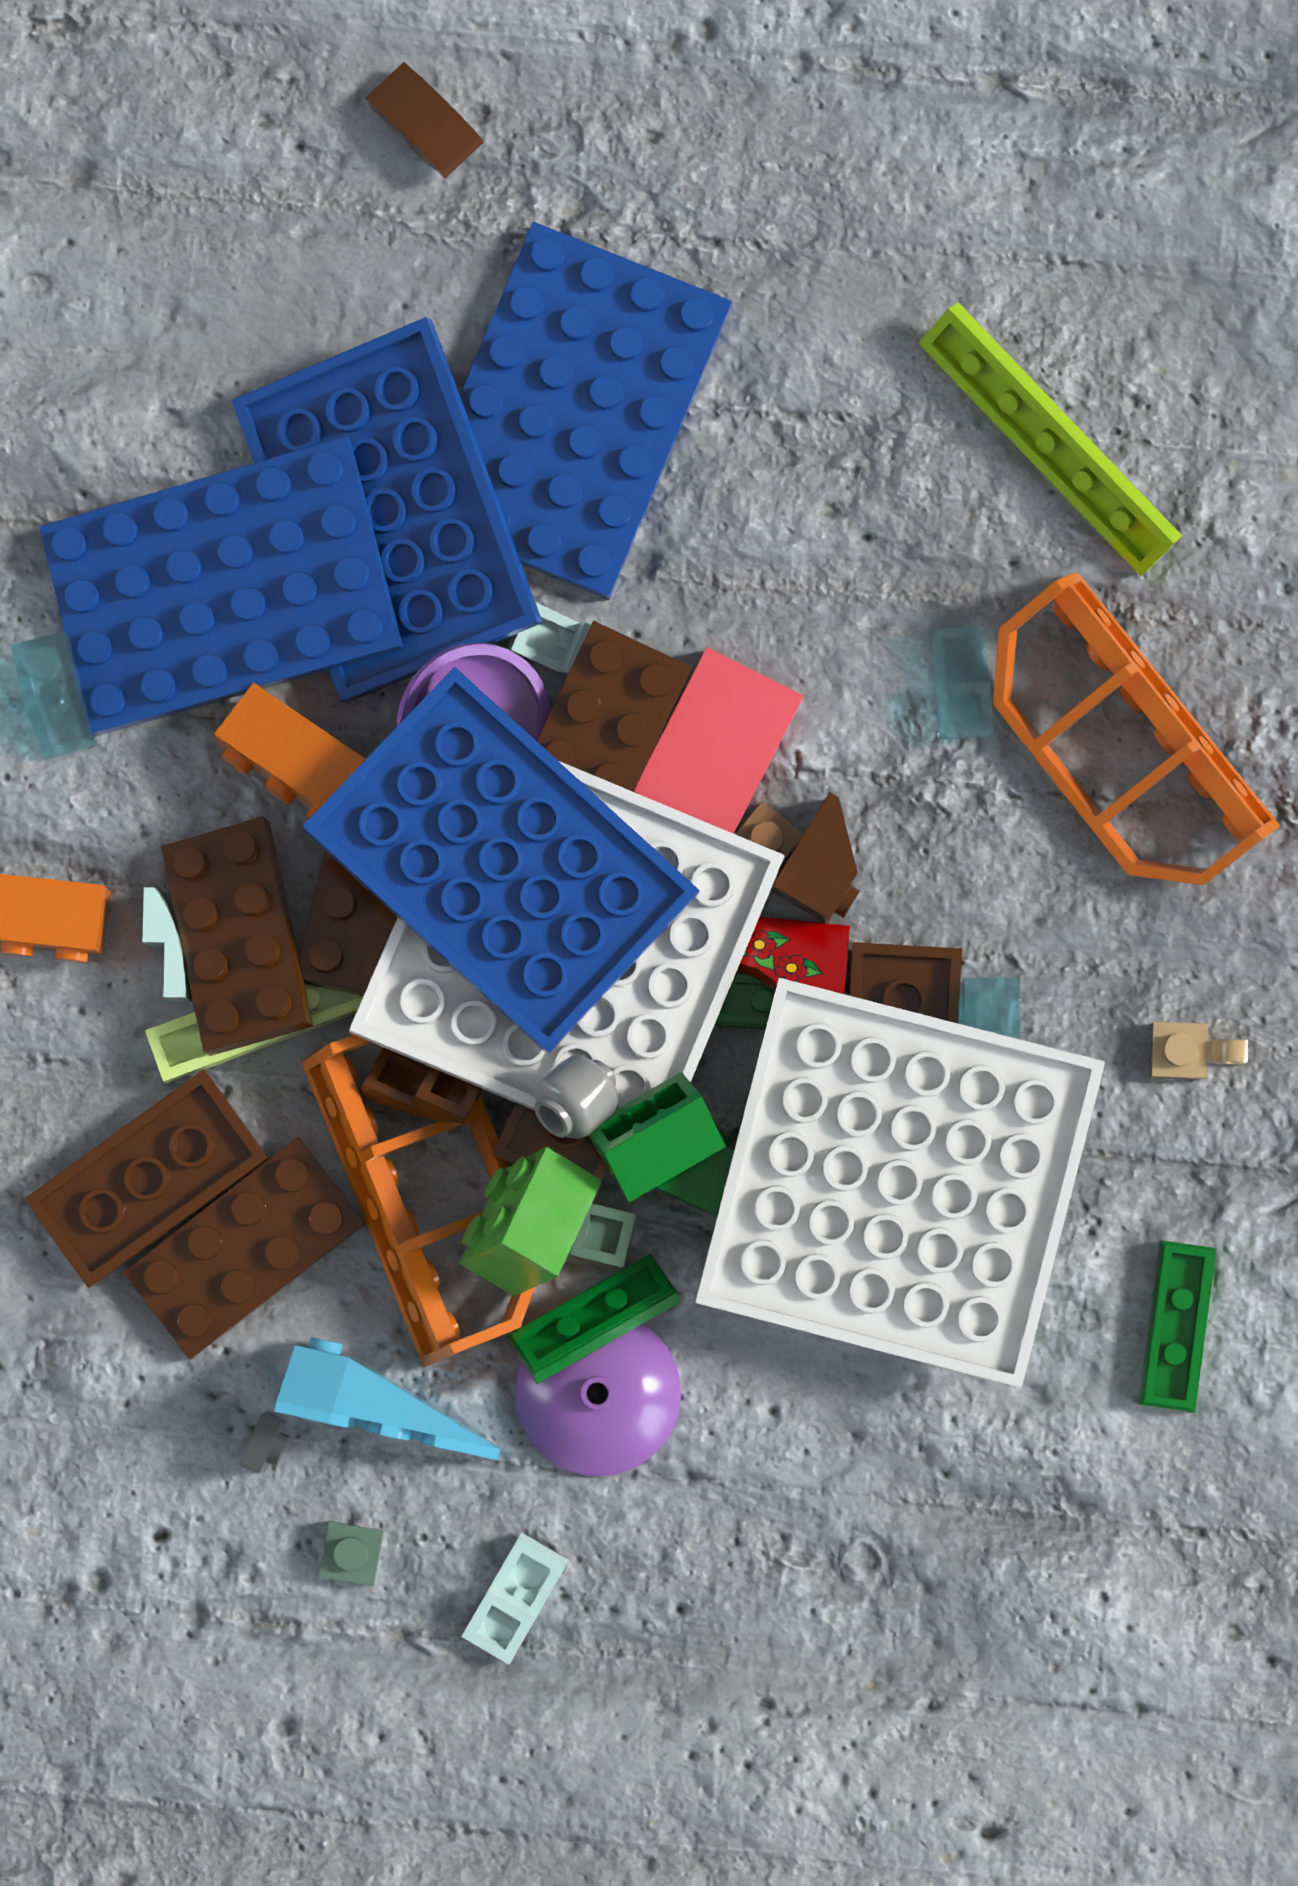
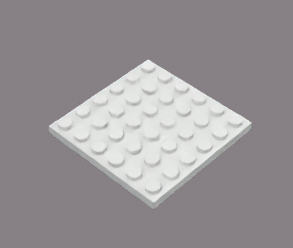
M560 762L700 890L696 898L549 1055L542 1051L399 918L395 922L351 1024L349 1033L532 1110H535V1089L538 1082L564 1059L577 1055L587 1057L592 1061L599 1060L611 1069L616 1078L617 1109L680 1072L691 1082L785 855Z
M779 978L695 1303L1022 1388L1105 1061Z

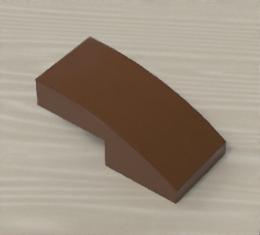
M405 62L366 97L372 110L406 139L411 149L445 179L484 143L479 134Z
M383 1047L362 1084L361 1096L416 1116L464 1124L482 1088Z

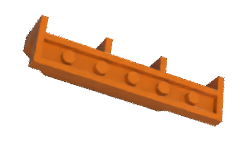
M1078 572L1055 580L999 627L993 706L1128 875L1205 885L1280 827L1268 809ZM1054 599L1055 602L1052 603V608L1058 618L1071 629L1076 627L1089 643L1086 646V651L1090 658L1102 670H1110L1113 676L1040 735L1011 698L1017 630ZM1122 685L1120 693L1125 702L1135 712L1139 714L1145 713L1156 727L1154 736L1157 742L1171 757L1101 812L1049 744ZM1182 762L1190 770L1188 779L1192 786L1204 798L1209 799L1212 797L1224 813L1222 821L1225 827L1237 840L1241 841L1207 869L1140 860L1109 822Z
M352 1035L329 1043L301 1063L423 1368L520 1328L535 1287L519 1295L511 1296L500 1324L460 1339L458 1323L455 1317L449 1311H446L439 1294L440 1282L434 1265L425 1259L421 1248L466 1231L471 1221L477 1215H482L483 1211L419 1235L417 1221L412 1212L405 1208L397 1189V1171L393 1163L384 1155L469 1124L490 1178L499 1168L505 1169L509 1167V1164L492 1155L498 1142V1137L481 1095H479L464 1124L439 1121L379 1143L376 1119L372 1111L368 1107H364L356 1087L358 1082L356 1069L352 1061L343 1054L372 1042Z

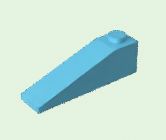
M310 1337L308 1347L294 1346L274 1412L345 1428H365L366 1431L382 1436L403 1440L413 1439L433 1447L493 1460L499 1459L501 1447L354 1357L341 1355L343 1344Z

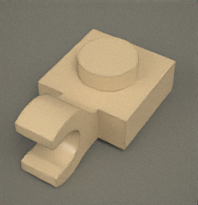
M1153 1022L1151 1078L1206 1080L1208 1063L1245 1065L1248 1058V1040H1208L1209 1023Z

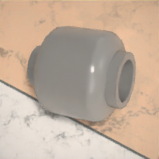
M570 1056L538 1082L535 1089V1114L544 1128L551 1134L562 1138L566 1136L568 1138L581 1139L592 1133L615 1112L618 1104L617 1090L615 1088L616 1078L611 1069L599 1060L592 1061L584 1056Z

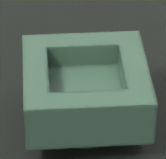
M592 1203L571 1247L570 1255L624 1268L636 1214Z
M329 1521L319 1577L375 1586L385 1530Z

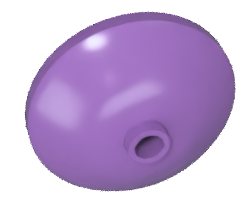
M466 643L448 648L427 661L408 684L398 710L397 726L454 666L536 741L551 712V705L541 678L522 657L506 648L493 644Z
M641 1324L536 1384L522 1362L516 1381L518 1415L523 1429L532 1444L542 1455L559 1467L587 1476L615 1475L629 1471L647 1461L662 1447L669 1437L680 1408L681 1385L675 1361L665 1343L645 1324ZM593 1383H602L608 1389V1398L602 1404H593L587 1397V1389Z

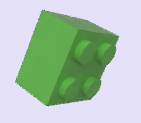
M548 1147L528 1157H520L515 1164L505 1169L499 1168L491 1177L485 1189L484 1196L489 1198V1201L482 1215H477L471 1221L463 1235L462 1244L467 1247L459 1264L513 1296L558 1277L602 1180Z

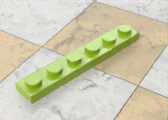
M959 302L949 307L919 341L918 344L1140 576L1149 571L1182 537L1176 528Z

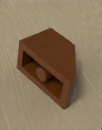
M830 792L828 793L772 887L773 893L823 923H829L834 913L844 919L860 892L859 889L852 886L858 871L839 797Z

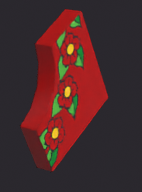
M759 917L736 972L758 978L773 989L774 992L776 991L778 979L782 978L844 994L850 926Z

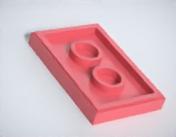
M706 647L634 792L735 834L804 695Z

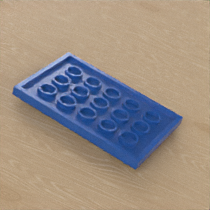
M534 221L465 381L460 397L521 564L610 600L729 315L732 301Z
M428 317L419 319L232 400L254 463L345 436L351 440L403 649L329 670L340 702L349 703L410 678L432 657L453 646L466 643L493 644L543 623L431 319Z
M346 436L39 526L91 735H103L240 696L246 693L253 682L264 689L403 649L352 443Z
M455 666L302 826L304 832L547 1055L558 1046L700 892L695 885Z

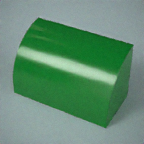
M682 1072L617 1108L609 1118L589 1134L609 1173L629 1203L726 1147L702 1096Z

